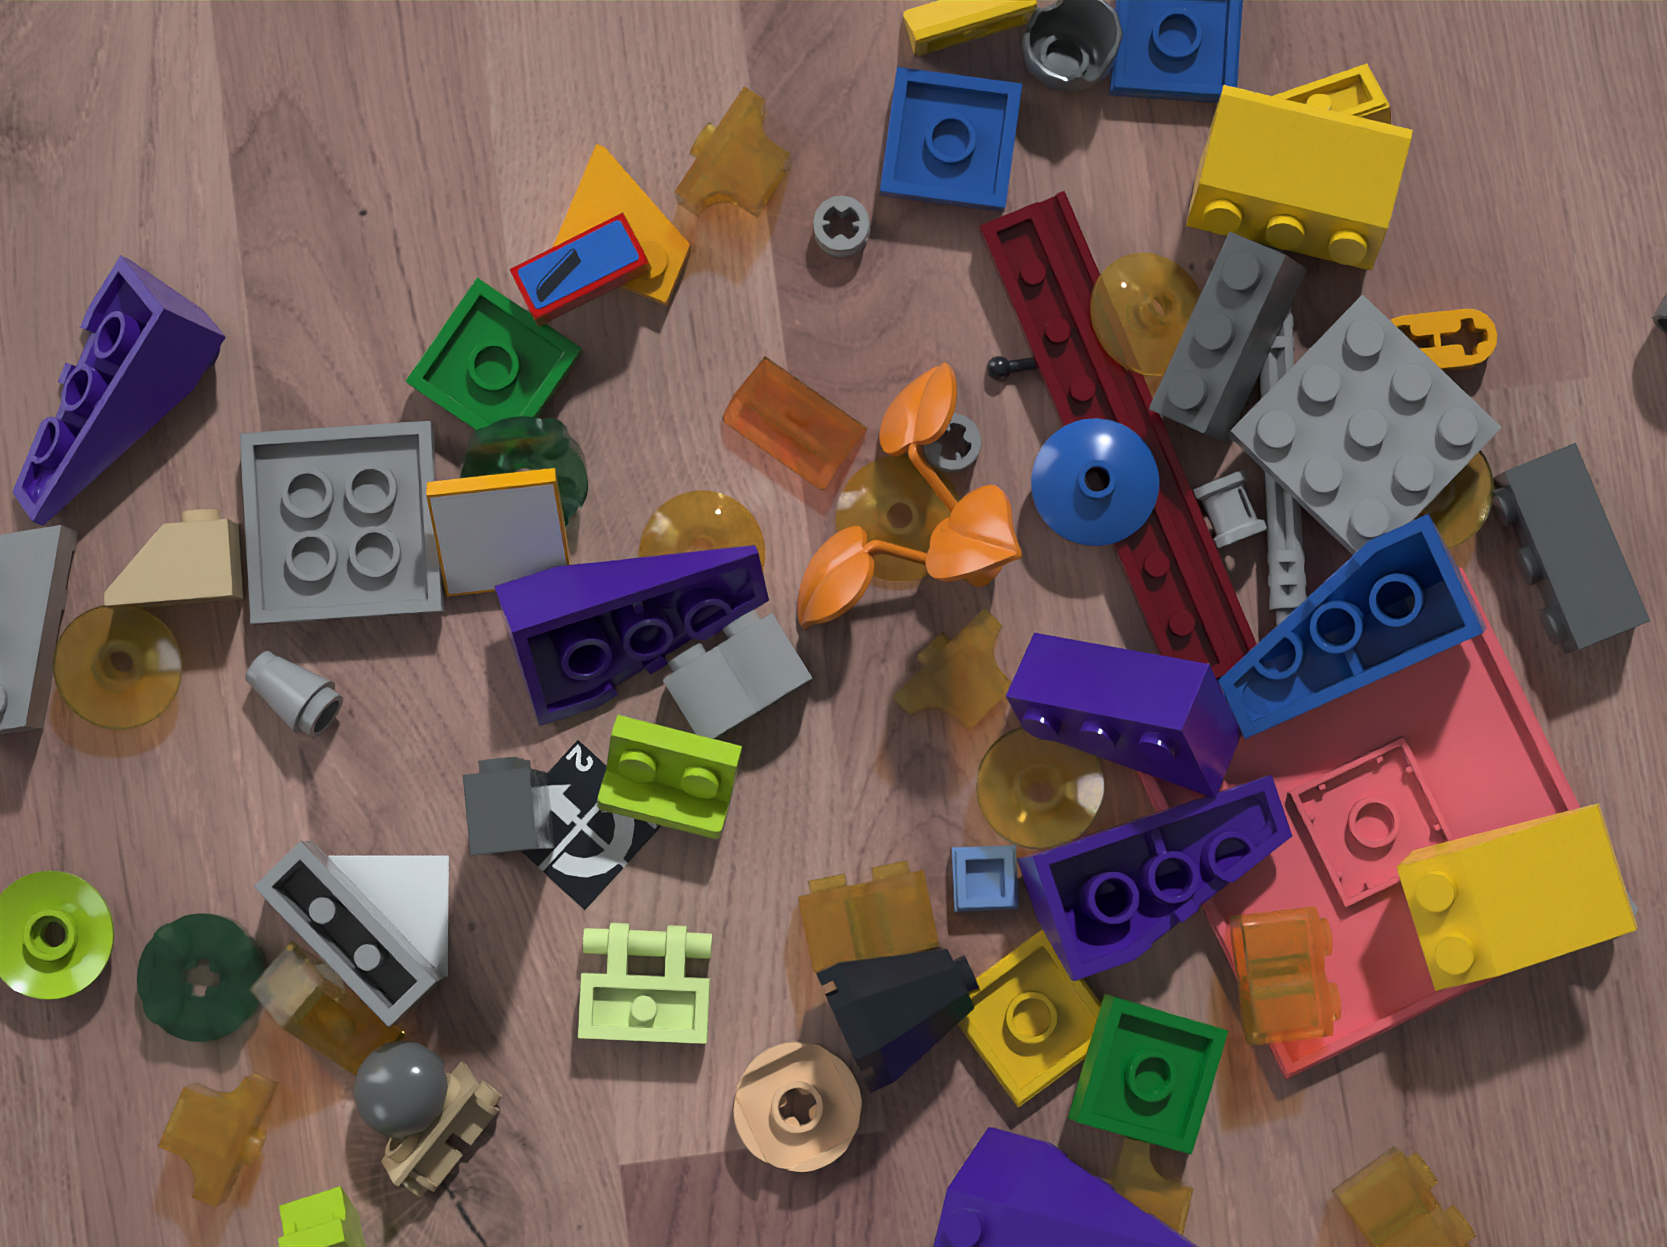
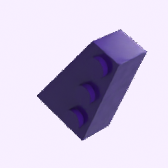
M1040 633L1033 634L1006 694V698L1020 721L1022 728L1030 735L1042 740L1056 741L1213 798L1217 796L1242 735L1210 664Z

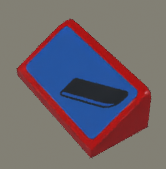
M622 212L509 270L534 321L540 327L651 271L652 268Z

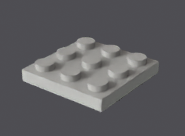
M1362 294L1227 435L1354 555L1368 541L1413 521L1502 427Z
M431 421L240 433L250 624L266 625L445 612L443 577L426 497L427 482L437 481L434 425Z

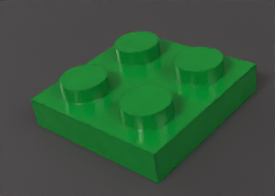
M477 277L405 382L488 440L513 455L584 351L580 346L549 325L544 324L538 327L531 313Z
M1104 994L1068 1118L1077 1123L1192 1155L1229 1031L1211 1024Z

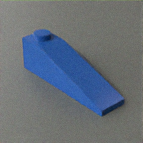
M1427 514L1380 535L1363 545L1346 563L1223 675L1218 682L1244 738L1247 739L1484 633L1487 627L1460 569L1432 518Z

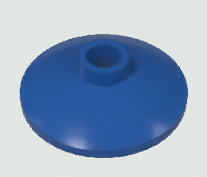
M1084 419L1062 427L1050 436L1041 447L1032 469L1031 491L1041 518L1059 536L1084 546H1105L1126 539L1146 522L1157 501L1159 473L1151 450L1134 431L1111 420ZM1094 468L1103 470L1109 479L1108 487L1099 492L1090 490L1085 484V474L1087 471Z

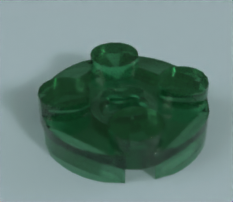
M519 416L502 419L487 427L477 429L470 436L468 448L461 460L460 478L514 473L516 469L527 468L530 471L555 468L566 527L569 524V518L576 513L578 507L582 508L588 493L586 458L580 445L569 435L567 426L554 418L540 419Z
M216 913L185 915L159 927L154 933L153 938L146 944L137 968L138 994L143 1002V1011L146 1017L152 1023L159 1025L168 1034L191 1042L218 1040L242 1028L259 1011L267 994L269 968L262 948L258 947L255 939L238 921ZM199 959L209 960L210 971L218 973L220 977L218 986H208L205 996L196 994L194 984L188 982L186 978L188 969L197 968Z

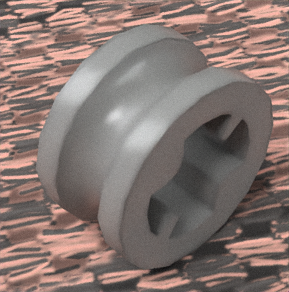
M843 195L831 197L822 202L815 211L813 219L815 240L819 247L830 256L838 258L851 257L860 252L868 242L870 234L868 213L864 206L856 199ZM834 213L841 219L852 214L858 220L852 223L853 232H856V235L849 240L842 234L831 239L825 233L831 230L830 222L826 221L827 218Z
M954 413L945 433L947 435L950 434V427L962 429L965 432L962 442L971 447L967 455L961 458L959 453L956 452L955 460L951 461L940 456L942 451V444L935 441L924 445L925 455L930 464L939 471L947 473L962 472L971 467L978 458L982 444L980 431L975 423L966 416Z

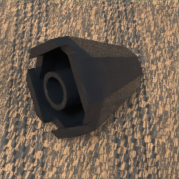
M947 948L838 961L815 972L821 986L831 981L835 984L836 989L826 993L825 996L860 1071L870 1067L873 1068L874 1073L863 1077L870 1093L894 1083L974 1009L970 995L980 991L966 957L963 955L953 960Z

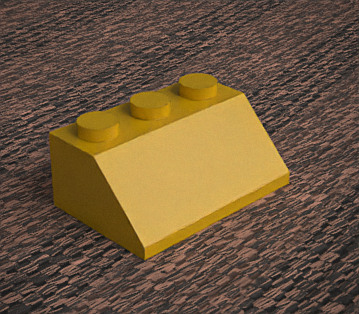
M1223 85L1197 169L1186 226L1228 236L1230 231L1258 244L1372 271L1388 230L1413 130Z

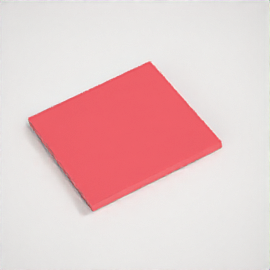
M1462 567L1459 568L1487 627L1484 633L1247 739L1242 734L1219 788V791L1272 775L1292 833V837L1235 882L1229 883L1201 905L1204 915L1285 1079L1293 1077L1497 978H1488L1435 991L1397 870V866L1413 850L1580 808ZM1135 770L1155 812L1207 796Z

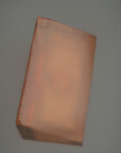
M766 356L734 393L722 416V420L728 426L820 490L826 489L868 430L866 426Z

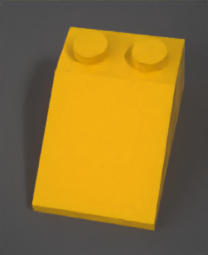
M1599 803L1416 849L1397 866L1435 991L1497 977L1636 931L1638 928Z

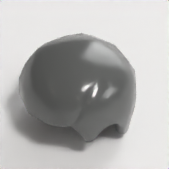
M1058 0L1048 7H1038L1027 23V30L1024 32L1021 51L1027 70L1049 90L1083 92L1096 86L1111 72L1121 45L1123 31L1118 13L1105 0Z
M410 1041L387 1042L372 1050L357 1069L352 1090L359 1116L375 1132L395 1140H403L405 1137L425 1131L443 1111L448 1090L447 1077L444 1072L445 1062L430 1049L420 1043Z

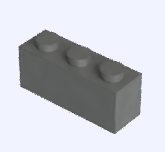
M1229 231L1149 409L1227 444L1230 439L1227 434L1238 422L1307 269L1287 255Z
M1576 443L1506 470L1492 478L1497 488L1491 491L1494 509L1505 527L1511 524L1521 546L1520 549L1515 551L1517 564L1528 585L1537 584L1546 605L1545 608L1540 609L1541 621L1549 639L1554 645L1561 643L1565 653H1570L1650 622Z
M518 757L480 760L478 761L479 773L462 775L470 855H489L555 848L546 771L532 769L530 760Z

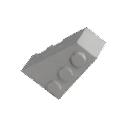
M63 525L0 535V736L44 729L58 651L55 649L61 611L65 610L68 590L65 589L72 551L76 550L79 533Z

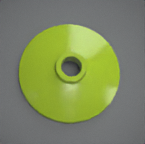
M40 871L17 879L1 892L0 978L9 987L23 995L36 999H59L84 990L101 975L113 951L115 937L114 922L111 911L103 896L90 883L67 872ZM53 922L61 924L66 933L65 940L57 947L50 945L45 938L46 928Z

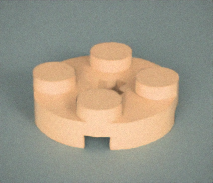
M784 1042L766 1049L748 1065L737 1084L733 1109L734 1121L739 1136L754 1156L777 1168L796 1172H808L832 1163L847 1150L859 1128L862 1098L854 1073L841 1057L817 1043ZM796 1088L801 1095L811 1093L814 1096L817 1104L809 1108L811 1120L800 1124L795 1116L784 1119L779 1108L787 1103L786 1091Z

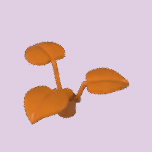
M946 362L931 368L917 377L895 397L883 416L879 440L883 451L892 457L901 456L908 451L911 462L951 512L950 517L941 521L934 529L930 537L928 553L880 540H872L867 543V532L856 525L845 528L830 537L813 555L800 584L797 600L798 621L806 631L811 625L823 624L838 618L861 599L871 582L874 573V559L872 557L885 554L925 565L930 576L940 582H952L963 579L977 588L989 584L999 574L1003 565L1022 558L1021 548L1014 532L1012 506L1007 494L996 485L990 484L971 491L957 502L923 456V445L935 442L945 433L955 411L957 401L956 376L954 369Z

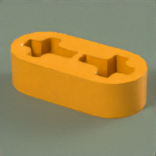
M1465 308L1402 315L1390 320L1399 330H1405V335L1410 340L1428 339L1429 348H1420V350L1443 372L1465 370L1478 366L1493 353L1497 345V331L1494 322L1487 314L1477 309ZM1461 323H1468L1470 333H1480L1482 342L1472 348L1471 355H1465L1462 345L1441 346L1440 337L1452 336L1460 330Z

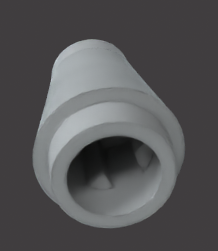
M270 651L261 653L253 661L245 676V681L254 687V690L295 734L305 732L312 738L319 736L336 718L343 703V697L334 691L335 683L279 656H275Z

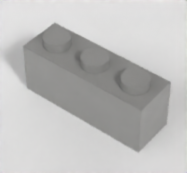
M300 841L253 886L388 1027L400 1023L445 979L313 841Z

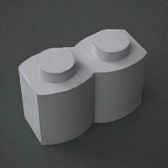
M753 610L723 629L728 640L706 652L702 644L699 643L668 662L674 673L663 679V682L696 735L717 740L813 680L773 613L761 619L756 610Z

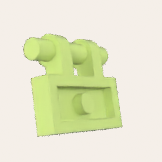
M610 923L609 929L584 928L583 954H606L608 958L607 974L581 973L578 1038L707 1044L711 978L685 977L686 958H712L713 934L688 932L687 926L668 925L667 931L630 930V923ZM629 956L665 957V976L628 975Z

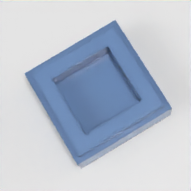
M1016 845L951 847L954 912L1019 909Z

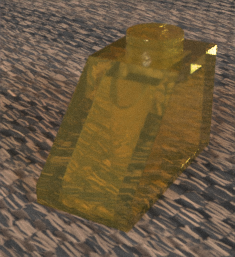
M292 940L250 988V991L282 1029L354 1076H356L357 1069L372 1050L387 1042L400 1041L406 1034L398 1024L388 1027L328 964Z

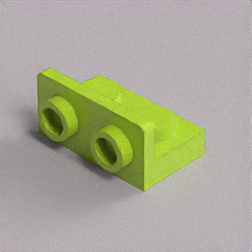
M617 715L610 737L606 772L598 794L597 807L610 813L718 839L721 836L733 795L742 746Z

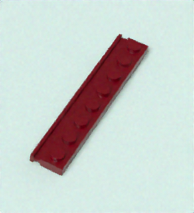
M1065 190L1042 202H1035L980 225L979 232L1061 426L1064 427L1079 420L1094 418L1120 423L1139 435L1155 458L1159 473V492L1154 509L1146 522L1135 533L1122 541L1112 544V547L1158 655L1210 664L1216 678L1225 675L1257 643L1159 413L1149 409L1153 400ZM1094 468L1085 474V483L1090 490L1099 492L1108 487L1109 479L1103 470Z

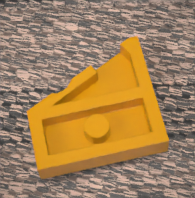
M596 144L553 247L623 212L652 270L619 287L668 306L690 254L691 245L604 146Z

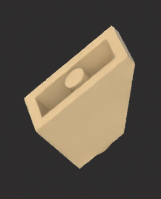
M199 509L181 512L182 522L163 524L104 592V605L116 610L244 600L239 524L229 519H221L220 510Z

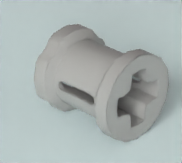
M1245 470L1235 472L1192 490L1195 499L1201 500L1216 535L1213 541L1217 549L1267 529L1264 520L1257 519L1243 485L1248 479Z

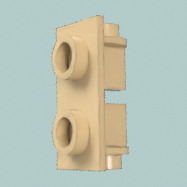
M463 1061L458 1064L451 1074L445 1073L448 1090L441 1114L425 1131L405 1137L403 1140L390 1138L385 1148V1156L381 1160L393 1184L399 1187L402 1183L418 1197H422L428 1189L434 1192L463 1156L458 1149L446 1142L449 1136L454 1133L466 1143L472 1145L492 1118L499 1112L496 1104L502 1098V1095L483 1080L479 1084Z

